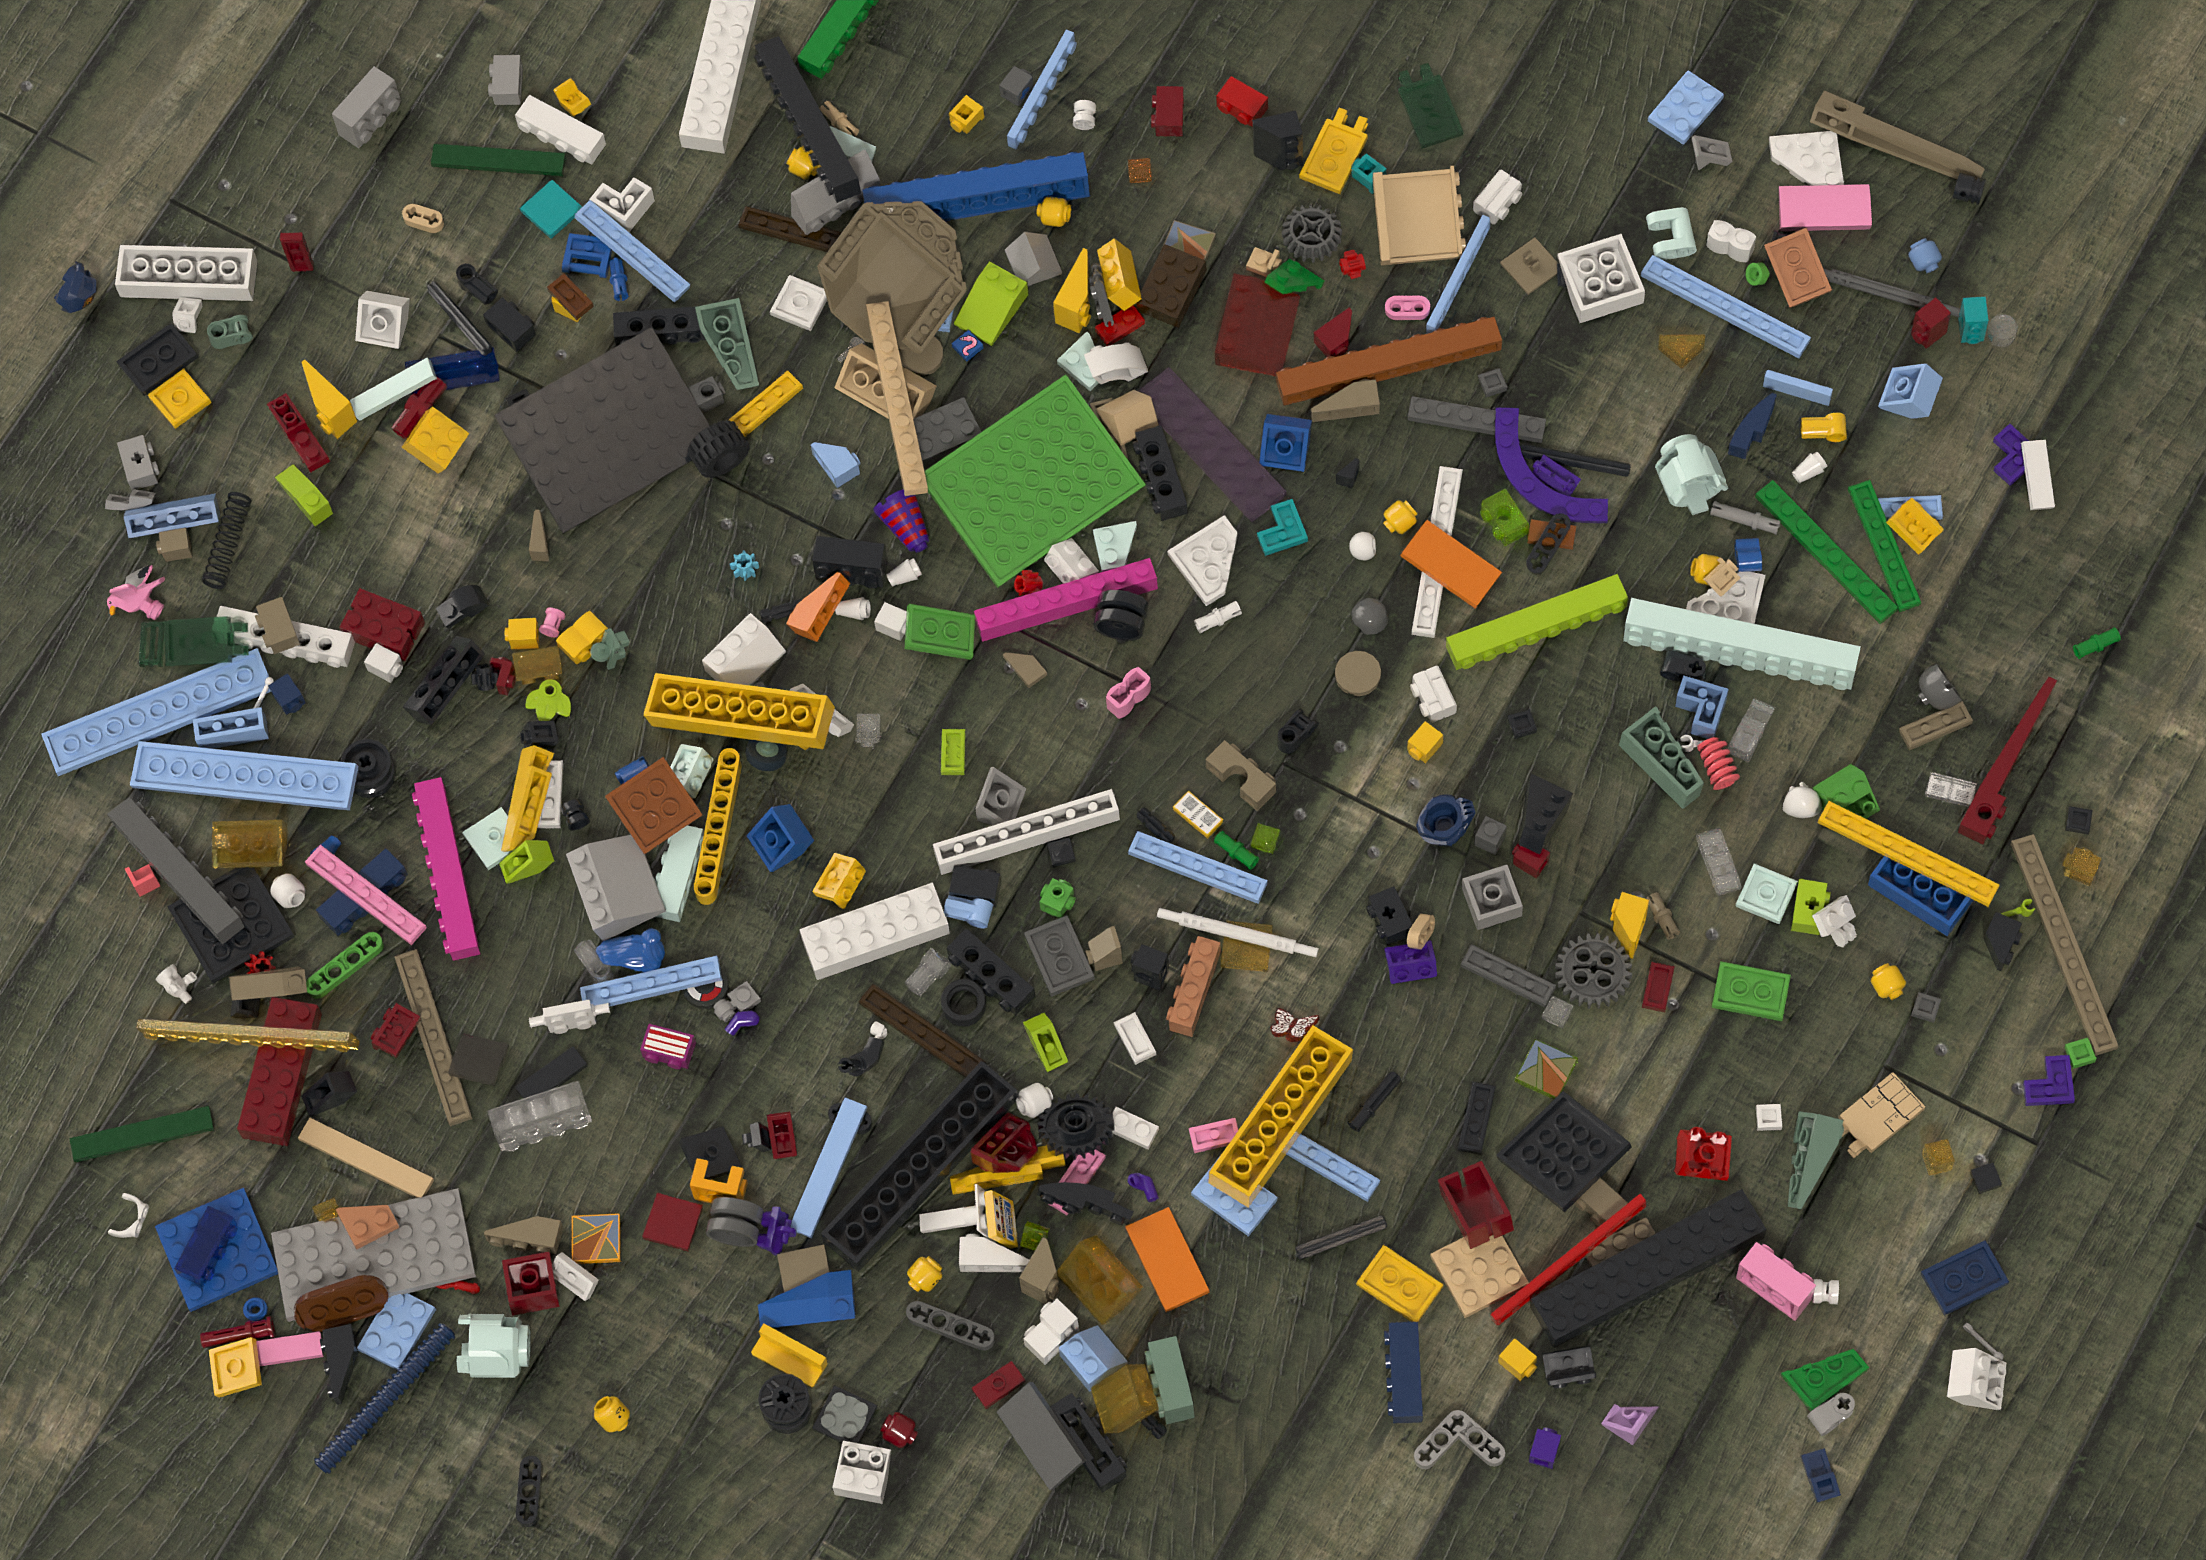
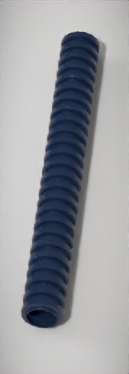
M439 1323V1328L434 1329L432 1335H428L429 1339L423 1340V1345L417 1347L418 1351H413V1356H409L407 1358L408 1361L402 1363L403 1367L398 1368L396 1374H392L393 1378L391 1380L387 1379V1384L381 1386V1391L377 1390V1395L372 1396L370 1402H366L367 1406L365 1408L362 1407L361 1412L355 1414L356 1418L350 1419L351 1423L346 1424L344 1430H340L341 1434L339 1436L336 1435L335 1440L329 1442V1447L325 1446V1451L319 1453L320 1457L314 1458V1463L323 1472L330 1474L331 1469L337 1467L336 1463H340L342 1461L341 1458L347 1456V1451L351 1452V1447L357 1445V1440L363 1439L362 1435H366L368 1433L367 1430L373 1428L372 1424L377 1423L379 1417H383L382 1413L384 1411L387 1412L388 1407L394 1405L393 1401H398V1396L403 1395L405 1389H409L408 1385L413 1384L414 1379L420 1377L419 1373H423L425 1371L424 1368L430 1366L429 1362H434V1357L439 1356L441 1350H445L444 1346L449 1345L450 1340L456 1338L450 1328L443 1323Z

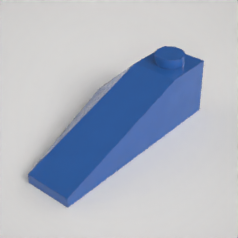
M851 1270L825 1273L759 1304L760 1328L763 1323L773 1328L856 1318Z

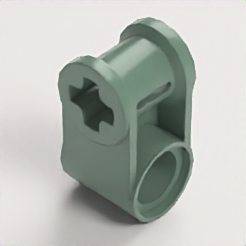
M236 315L228 319L212 322L207 328L211 345L216 349H223L251 341L253 335L248 329V317L246 315ZM222 333L221 336L215 337L216 334Z

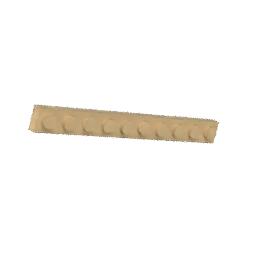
M889 302L866 304V312L904 494L909 496L928 493Z

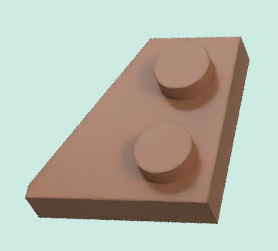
M388 1205L342 1207L336 1209L356 1250L400 1228Z

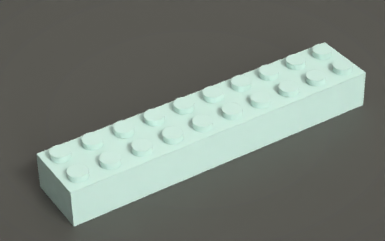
M1631 598L1624 632V641L1632 646H1648L1656 651H1677L1684 655L1695 656L1703 661L1714 660L1722 665L1730 666L1733 664L1749 671L1756 669L1764 671L1769 675H1784L1792 680H1808L1812 684L1831 685L1838 690H1851L1861 647Z

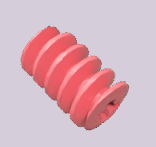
M1715 737L1701 742L1697 749L1701 752L1700 757L1704 761L1707 775L1711 777L1710 783L1714 785L1713 790H1721L1731 786L1740 778V775L1732 774L1737 770L1736 766H1729L1734 761L1733 758H1725L1730 754L1729 749L1722 750L1727 746V742H1719V738Z

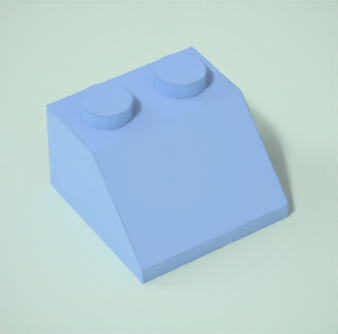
M1927 364L1892 368L1878 407L1911 419L1929 417L1943 378Z
M1098 1325L1077 1333L1059 1347L1060 1357L1089 1392L1128 1363Z

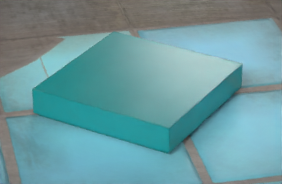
M551 180L520 208V211L552 239L575 218V214L582 206Z

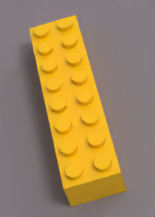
M655 673L644 717L654 727L824 749L835 706L828 696Z
M1312 1026L1209 1171L1208 1183L1249 1208L1351 1063L1353 1049L1317 1027Z

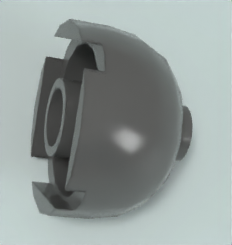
M1937 663L1931 665L1922 673L1919 678V687L1922 692L1918 695L1925 705L1930 703L1935 709L1944 710L1962 701L1955 687Z

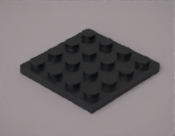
M249 860L212 881L215 885L213 889L217 893L221 891L229 900L227 904L231 908L235 906L243 916L241 921L244 928L223 945L181 899L167 906L212 984L244 967V964L251 960L249 954L258 956L259 951H263L266 954L295 937Z
M1562 1091L1496 1156L1501 1163L1563 1212H1566L1632 1146L1628 1140Z

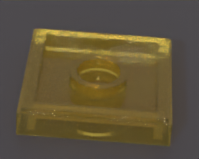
M1226 921L1229 924L1272 934L1273 925ZM1224 936L1221 968L1268 972L1270 948Z

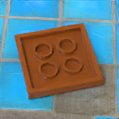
M664 757L605 796L643 854H646L702 816V813Z

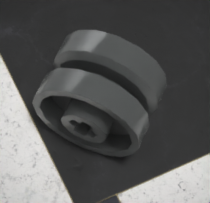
M720 1197L712 1200L710 1214L714 1218L710 1219L707 1223L706 1235L717 1242L738 1247L755 1246L760 1233L756 1226L762 1223L763 1209L752 1202L742 1199Z

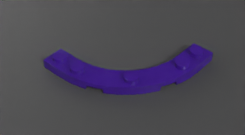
M1496 408L1495 438L1497 454L1507 479L1520 496L1540 511L1553 516L1559 513L1567 515L1571 522L1607 523L1608 499L1566 496L1547 487L1531 472L1522 456L1518 440L1519 408Z

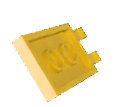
M1340 107L1333 121L1326 119L1299 174L1300 179L1341 194L1352 171L1351 166L1358 159L1368 139V134L1364 133L1368 126V119L1359 116L1354 128L1344 125L1348 118V115H1346L1348 111Z

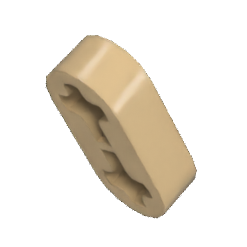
M409 204L402 211L404 222L408 226L430 233H437L444 227L443 217L436 210L417 204ZM414 212H416L417 216H413L411 219L409 217V214L412 215ZM434 218H436L437 222H434L432 225H430L429 221H433Z
M1420 914L1408 932L1407 945L1409 948L1422 949L1434 931L1435 918L1433 915Z

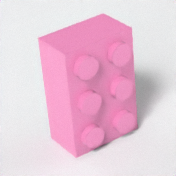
M1757 1242L1740 1262L1736 1279L1794 1321H1796L1812 1300L1816 1287L1814 1280L1805 1273L1800 1274L1793 1269L1794 1266L1791 1262L1784 1258L1781 1260L1774 1255V1251L1765 1244L1760 1245Z

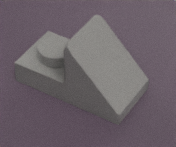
M1696 135L1692 137L1698 170H1701L1709 163L1724 166L1732 163L1728 142Z

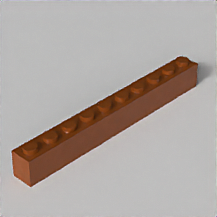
M1482 317L1475 322L1459 323L1448 329L1439 328L1432 333L1416 334L1405 340L1396 339L1389 342V344L1370 346L1366 350L1349 351L1345 355L1338 357L1329 356L1322 361L1315 363L1306 362L1302 366L1295 368L1286 367L1276 372V383L1283 406L1339 392L1353 382H1358L1362 379L1379 382L1500 351L1502 349V338L1495 317Z

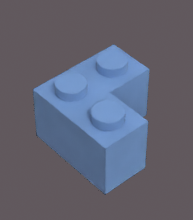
M1683 676L1675 707L1696 713L1691 734L1706 739L1715 737L1727 701L1728 689Z

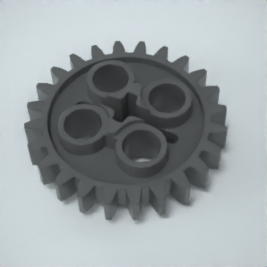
M1587 933L1586 940H1583L1580 936L1577 937V944L1570 940V949L1563 946L1562 953L1564 955L1558 954L1557 960L1560 963L1555 964V969L1558 970L1555 973V978L1561 979L1558 982V988L1565 987L1563 995L1571 994L1570 1002L1577 998L1579 999L1578 1006H1581L1583 1002H1587V1007L1590 1009L1592 1003H1595L1596 1007L1600 1009L1601 1002H1604L1607 1007L1610 1006V999L1618 1002L1617 993L1625 995L1623 987L1629 988L1630 982L1626 979L1632 978V973L1629 972L1632 969V964L1626 963L1629 961V955H1622L1624 947L1616 948L1617 940L1610 944L1608 943L1609 936H1606L1604 940H1600V935L1597 933L1595 939H1592L1590 934ZM1580 955H1585L1589 958V960L1586 962H1581L1577 959V957ZM1604 958H1608L1612 960L1613 963L1610 965H1605L1601 962V960ZM1592 968L1596 969V974L1591 973ZM1582 977L1586 982L1578 984L1575 982V979ZM1601 980H1606L1610 983V985L1607 987H1602L1598 984V982Z

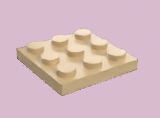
M1492 1235L1489 1237V1242L1472 1249L1469 1248L1463 1237L1430 1255L1464 1318L1520 1291L1529 1283L1503 1236L1494 1239Z

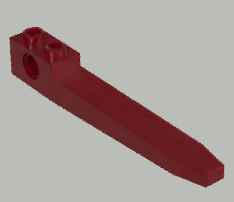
M2048 677L1980 785L1960 823L1958 833L1983 845L1987 838L1991 839L1997 828L1994 824L1997 818L2000 820L2003 818L2007 809L2004 806L2006 797L2000 795V792L2056 686V679ZM1985 813L1990 818L1982 819L1978 814Z

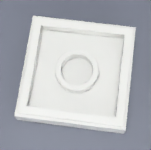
M789 275L770 310V315L811 331L827 302L824 288Z

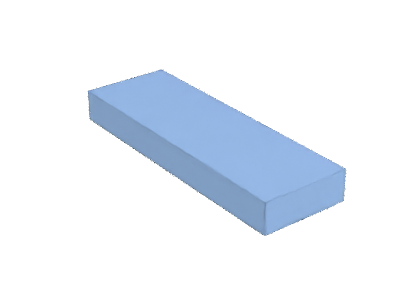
M1767 370L1764 377L1763 387L1829 406L1832 388L1771 370Z
M1941 495L1878 498L1887 521L1910 498L1919 502L1932 518L1936 520L1943 518Z

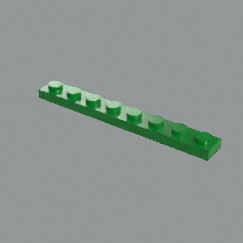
M1773 480L1756 493L1755 498L1777 520L1781 521V524L1879 624L1883 623L1897 611V605Z

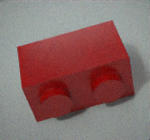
M1232 76L1216 95L1217 107L1221 112L1231 114L1240 123L1248 124L1253 127L1252 120L1261 118L1268 109L1267 96Z

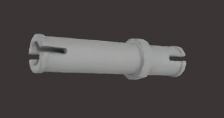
M1714 501L1710 513L1712 516L1751 526L1753 530L1761 529L1777 535L1781 523L1780 520L1761 516L1759 512H1756V514L1718 503L1717 501Z

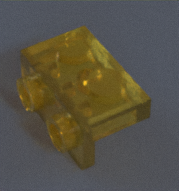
M558 646L512 654L516 681H522V685L536 683L535 678L544 677L545 680L559 679L558 674L563 673Z

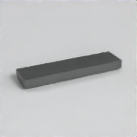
M1472 944L1461 962L1462 968L1543 1007H1546L1556 989L1555 984Z

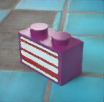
M648 1024L640 1051L648 1062L658 1063L659 1061L667 1063L669 1067L674 1069H681V1067L688 1069L696 1041L694 1035Z

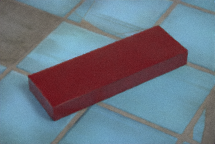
M303 232L280 233V242L291 271L314 270V263Z

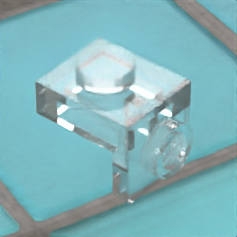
M857 713V737L855 742L861 743V747H875V743L880 742L881 714Z

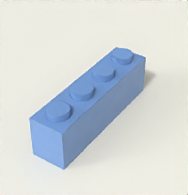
M216 493L126 510L124 514L128 538L219 522L220 518Z

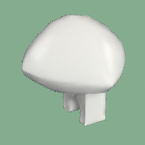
M1801 782L1799 787L1791 786L1783 803V811L1786 814L1796 818H1809L1821 812L1822 804L1819 795L1814 790L1808 788L1804 782Z

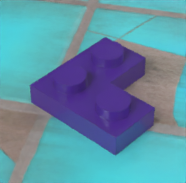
M2011 424L2007 425L1993 439V442L2007 454L1994 467L1993 471L2009 486L2025 473L2021 443L2029 441Z
M2045 1056L2047 1079L2024 1080L2025 1105L2074 1103L2070 1056Z

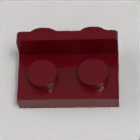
M396 1003L393 1008H389L383 1017L384 1023L380 1028L377 1027L371 1036L373 1049H381L395 1058L398 1057L421 1020L419 1015Z

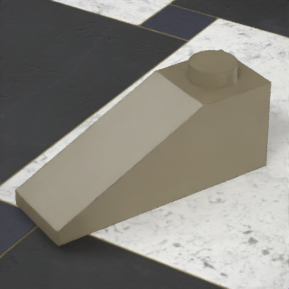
M1362 379L1358 382H1353L1311 408L1312 422L1379 414L1380 403L1376 380Z
M301 967L229 977L232 1000L286 996L307 992L305 969Z

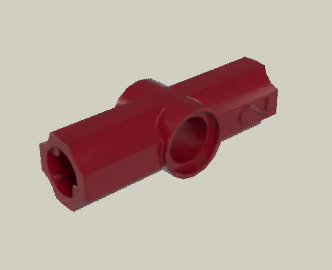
M437 377V379L422 386L417 394L413 393L407 400L404 411L391 427L398 436L407 440L425 411L434 407V404L446 390L447 385Z

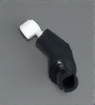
M879 1022L873 1023L870 1033L875 1035V1038H869L863 1051L849 1058L840 1059L838 1064H843V1066H838L841 1072L849 1073L852 1076H860L879 1063L885 1044L881 1039L887 1036V1029L883 1024Z

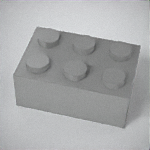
M375 66L367 73L332 113L338 134L357 148H360L371 139L373 132L385 123L389 114L396 111L400 105L401 99L395 80Z

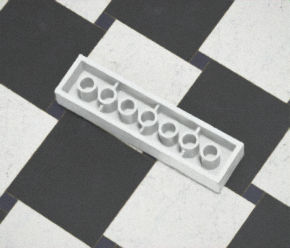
M711 0L679 132L682 147L725 154L761 0Z

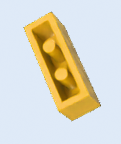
M1114 238L1099 248L1097 252L1107 298L1125 311L1142 298L1132 253Z

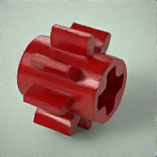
M1354 250L1344 252L1343 258L1339 259L1342 274L1350 276V279L1361 277L1362 271L1366 270L1363 255L1355 253Z
M1022 570V575L1016 576L1014 587L1019 596H1025L1042 590L1043 581L1038 576V572Z
M259 951L258 956L249 954L251 960L244 964L250 968L247 974L270 971L276 968L270 963L273 957L267 956L264 958L265 954L263 951ZM264 963V968L258 969L256 964Z

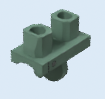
M611 628L605 630L602 641L595 643L591 647V657L598 662L607 661L608 670L615 668L616 661L625 658L626 652L624 647H627L630 642L625 631L614 634Z

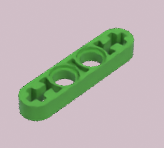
M368 932L306 980L309 996L314 999L324 997L377 956L384 947L380 935L375 932ZM368 941H376L377 946L374 948L369 946ZM361 946H362L363 950H365L366 953H367L365 956H364L362 950L360 949ZM358 953L360 955L358 962L352 964L347 961L350 954ZM334 967H338L342 971L337 978L329 976V971ZM325 975L327 981L330 983L327 984L326 981L323 980L322 976ZM314 983L320 985L321 989L319 991L313 989L312 985Z

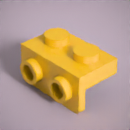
M1913 498L1902 504L1886 522L1918 555L1944 530L1938 521L1932 518L1923 509L1922 505Z

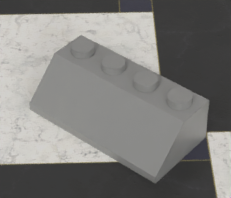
M865 149L848 159L858 177L861 194L836 203L833 195L829 196L824 186L825 181H820L819 177L791 193V216L806 235L820 230L823 225L830 221L837 220L846 211L857 208L864 201L862 189H867L870 186H880V179Z

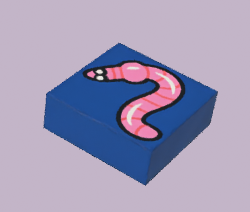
M969 330L952 343V347L966 362L984 348L983 344Z

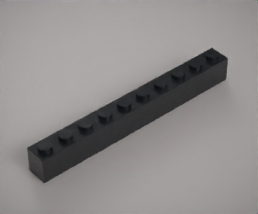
M777 36L756 44V55H754L758 68H763L761 69L766 82L770 81L771 92L774 96H778L777 101L781 110H786V119L789 124L793 123L792 127L797 138L801 137L802 148L805 153L809 152L808 157L813 167L817 166V175L820 181H825L824 186L829 196L833 195L836 203L861 194L859 180L780 37Z

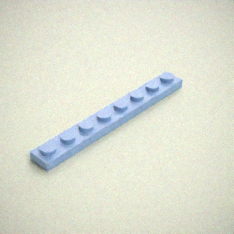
M1654 255L1651 256L1641 272V277L1797 358H1800L1810 342V336Z

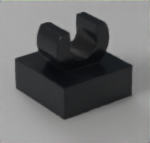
M759 1122L750 1124L751 1133L742 1135L743 1144H748L749 1148L754 1147L761 1152L770 1151L769 1128Z

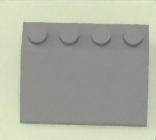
M631 835L589 843L566 854L592 929L602 941L666 912L646 854H643Z

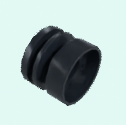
M782 1373L772 1376L760 1389L758 1398L764 1421L771 1429L778 1433L791 1434L800 1431L807 1425L812 1416L813 1406L807 1386L800 1378L792 1374ZM785 1397L788 1403L784 1404L781 1398Z

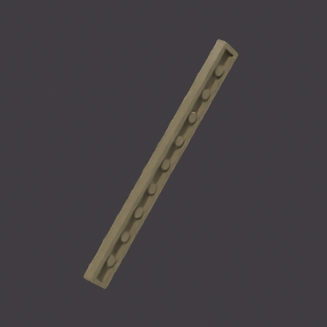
M2034 834L2011 841L2015 857L2095 1056L2118 1049V1043Z

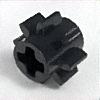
M489 663L477 665L476 671H472L471 674L472 685H477L478 690L481 691L494 689L499 677V669L493 670V665Z

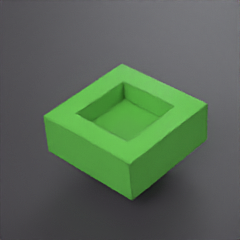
M2088 1038L2065 1044L2064 1048L2067 1055L2070 1056L2072 1069L2096 1061Z

